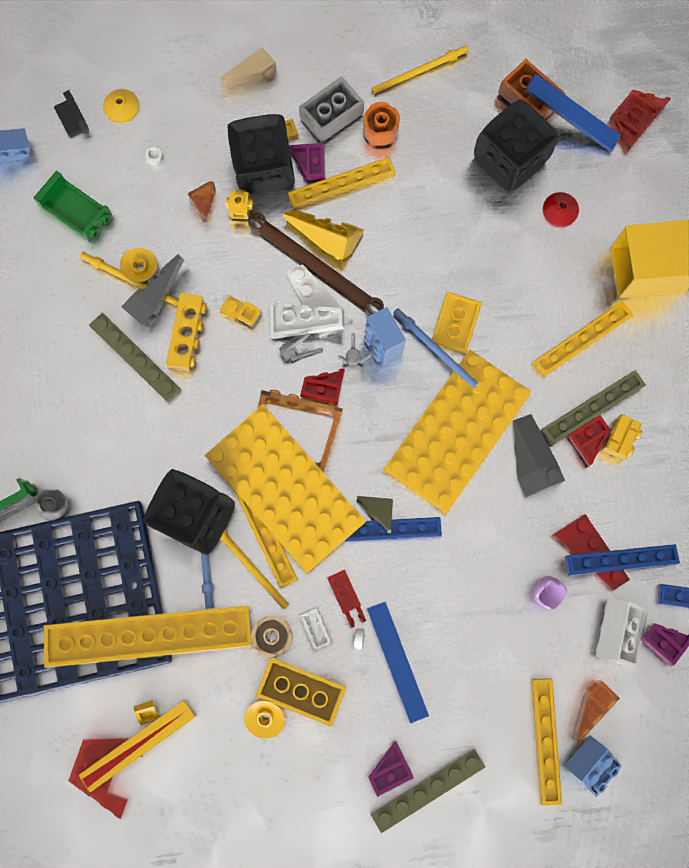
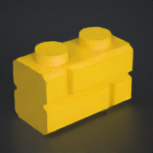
M620 414L614 422L602 451L620 460H624L627 457L630 458L635 450L633 443L635 440L638 441L642 434V430H640L642 423L624 414Z

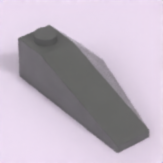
M177 254L160 270L161 275L151 277L147 282L146 288L142 291L138 289L121 307L146 327L152 325L158 318L157 315L163 307L184 259Z
M532 414L513 420L518 469L517 479L524 497L526 498L563 483L565 479L558 462Z

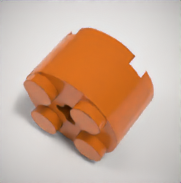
M376 102L369 106V109L364 114L363 133L371 145L384 146L396 140L400 124L398 110L386 102Z

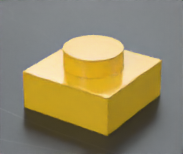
M228 295L219 311L236 321V315L244 303Z
M245 301L236 318L253 327L260 317L262 310Z
M153 700L134 706V714L140 725L153 722L159 718V712Z

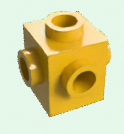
M241 189L230 191V197L226 199V208L229 209L230 217L232 219H249L250 210H253V199H251L249 192Z

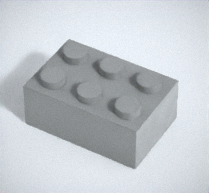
M342 76L299 106L300 119L321 143L364 113V101Z

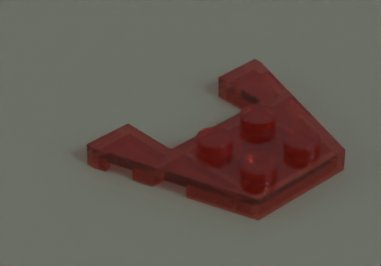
M129 738L83 739L68 781L100 803L102 807L112 812L114 816L121 819L128 799L107 792L112 777L92 792H89L79 774Z

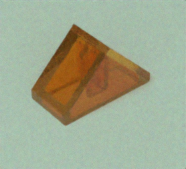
M209 181L188 193L189 200L202 222L207 221L216 191L213 181Z

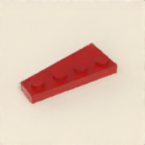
M586 514L552 535L574 555L610 551ZM624 570L593 573L612 591L630 580Z

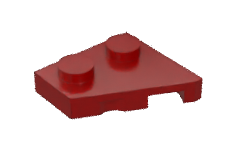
M342 368L337 372L329 374L324 372L317 376L304 377L300 397L338 405L345 369Z
M599 415L568 435V438L588 467L593 464L611 429L602 416Z

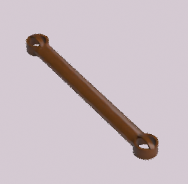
M253 213L250 215L248 224L252 232L260 233L364 308L368 316L374 314L368 310L369 304L378 311L384 308L381 299L371 297L266 221L263 214ZM252 220H255L261 227H253L251 225Z

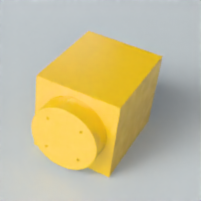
M689 220L635 224L624 227L610 247L618 298L625 299L685 293L689 289Z

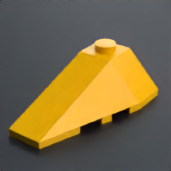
M290 210L283 214L284 219L316 245L340 260L352 254L364 232V229L349 223L342 222L341 225L331 223L329 218L315 219L313 214L297 210Z

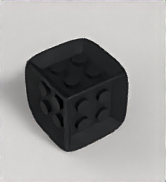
M519 99L510 104L485 126L476 140L474 157L497 184L506 191L512 192L542 168L551 157L557 145L558 136L552 126L531 105Z
M267 114L235 120L227 125L231 159L239 189L245 190L249 194H257L285 189L295 184L286 124L282 115Z
M171 469L158 486L145 512L143 521L147 526L204 555H209L220 540L233 514L235 502L228 495L219 492L212 486L186 473Z

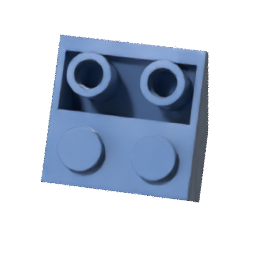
M590 735L564 767L597 797L600 793L604 792L610 780L618 775L622 765L604 745Z

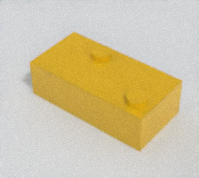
M271 657L255 696L332 727L347 687Z

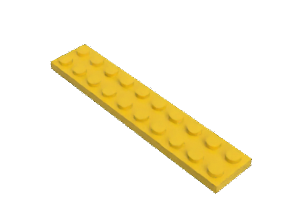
M248 605L44 625L45 668L252 647Z

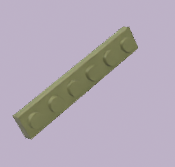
M103 312L89 324L90 328L167 403L181 391V388Z
M634 370L541 429V432L552 446L639 391L646 384L637 371Z
M473 748L373 811L370 815L379 831L383 833L485 768V765Z

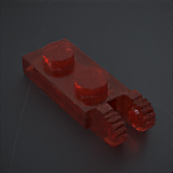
M342 570L327 577L350 627H354L355 622L349 611L355 608L362 623L365 622L366 618L360 607L361 604L346 571Z

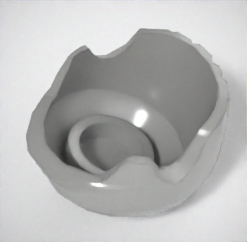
M58 489L40 491L34 498L35 510L45 520L59 519L67 510V498Z

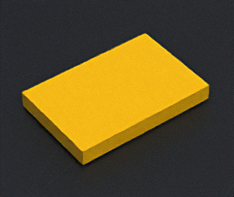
M446 292L432 340L441 348L466 355L482 302Z

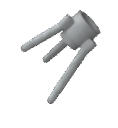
M310 333L305 334L298 340L296 339L300 335L293 336L279 348L285 360L291 359L292 362L323 351L322 348L296 355L298 350L295 346L308 338Z
M352 333L351 349L347 351L346 358L339 355L338 359L343 361V364L348 363L351 366H356L359 363L363 364L364 361L372 357V354L361 357L359 350L355 349V334Z

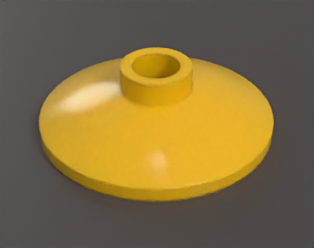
M117 89L106 96L103 109L106 116L112 121L127 122L138 113L139 101L133 92L127 89Z
M133 248L127 251L120 261V269L123 276L135 283L148 281L156 274L158 268L155 255L145 248ZM138 266H143L141 270H137Z
M259 700L247 708L244 721L251 734L258 738L269 739L277 736L282 731L285 716L278 705L266 700ZM263 714L268 715L269 718L263 717Z

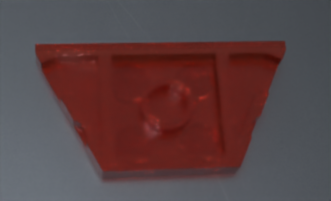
M632 90L614 111L610 120L616 131L621 135L620 138L628 151L669 103L670 97L663 99L655 97V94Z

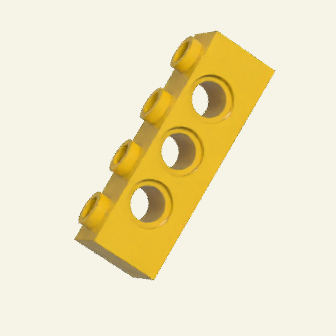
M180 292L166 360V366L170 370L191 373L192 367L196 365V356L194 354L195 349H199L200 338H198L199 331L202 332L203 330L202 315L207 310V303H205L203 296ZM189 313H196L193 318H187ZM186 330L192 331L189 336L183 335ZM182 348H188L187 353H179Z

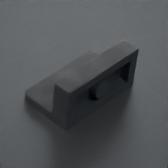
M70 90L63 92L66 101L55 105L54 109L68 136L71 137L89 127Z

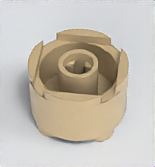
M267 616L260 619L254 625L251 633L254 648L258 653L266 657H276L285 653L289 649L293 638L290 625L284 619L277 616ZM275 631L277 640L270 642L267 634Z

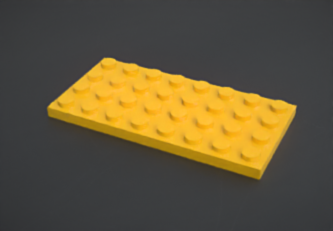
M470 349L459 365L478 382L477 386L472 388L454 371L383 469L384 472L445 515L532 393V391Z
M264 404L258 407L204 455L306 573L310 572L366 522Z

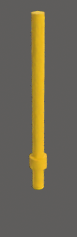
M465 45L456 50H449L441 57L371 88L372 93H379L447 61L452 62L458 56L469 52L468 46Z
M85 252L80 254L81 259L91 263L93 267L99 270L103 269L143 290L147 286L145 282L135 283L127 280L121 270L105 263L103 259L97 256L93 257ZM168 294L165 301L178 307L179 299Z
M225 529L220 541L222 540L284 610L289 603L228 536V531Z

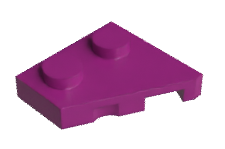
M324 142L289 145L290 151L308 181L325 179Z
M656 623L651 624L640 638L670 667L677 663L689 647V635L680 633L675 629H667Z
M397 741L393 742L368 777L377 797L414 779Z

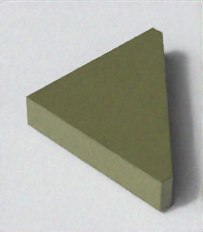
M357 496V503H360L367 510V513L387 530V533H391L393 499Z

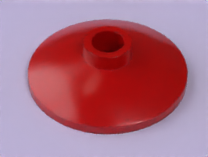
M556 192L546 198L543 204V214L552 225L565 227L577 219L579 205L570 194Z

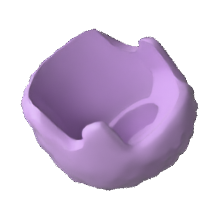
M552 576L540 578L533 588L535 601L540 606L549 610L555 609L563 601L567 593L566 586Z

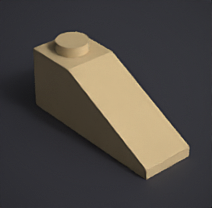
M262 47L220 77L222 88L229 89L264 82L266 79L272 78L277 72L276 62Z

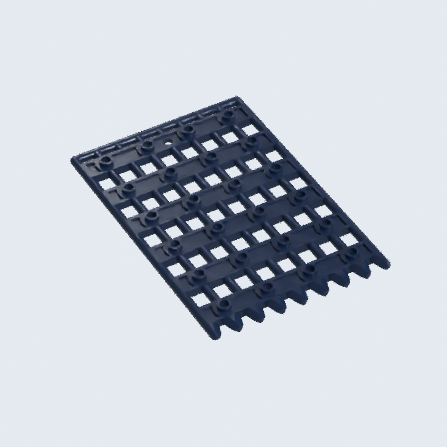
M141 501L129 502L0 532V600L3 601L4 611L0 612V620L6 619L7 631L0 633V641L9 639L11 650L0 653V662L12 659L14 671L0 674V682L15 679L17 691L0 695V703L172 662L171 655L159 658L158 656L136 658L137 663L121 667L118 665V660L96 663V673L79 676L77 665L45 668L44 664L36 666L34 654L44 651V643L33 645L31 634L44 631V625L110 619L109 615L126 611L128 612V617L150 615L148 606L154 605L155 614H163L147 528L143 521L144 512ZM135 509L137 521H132L130 510ZM110 516V527L93 530L92 519ZM71 524V536L55 539L54 527ZM139 528L140 540H135L133 529ZM32 533L34 544L16 548L15 536ZM113 534L114 546L97 549L95 538ZM74 543L75 555L58 558V546ZM142 547L144 559L139 560L137 548ZM35 552L36 564L19 567L18 555ZM117 554L119 565L100 568L99 557ZM78 562L80 574L67 577L61 576L60 566ZM146 566L148 578L143 579L141 567ZM39 572L40 583L23 586L21 575ZM120 572L122 584L104 588L102 576ZM81 581L83 593L65 597L63 585ZM131 582L137 583V587L135 589L130 588ZM146 586H150L151 598L146 597ZM42 590L44 602L26 606L24 594ZM124 592L125 604L112 607L107 606V595ZM85 601L87 613L74 616L68 615V604ZM45 610L47 622L29 626L28 614ZM55 670L57 682L40 686L38 673Z

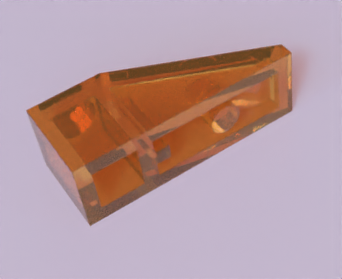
M593 680L585 688L587 691L583 695L572 734V739L575 742L580 743L620 699L602 680Z

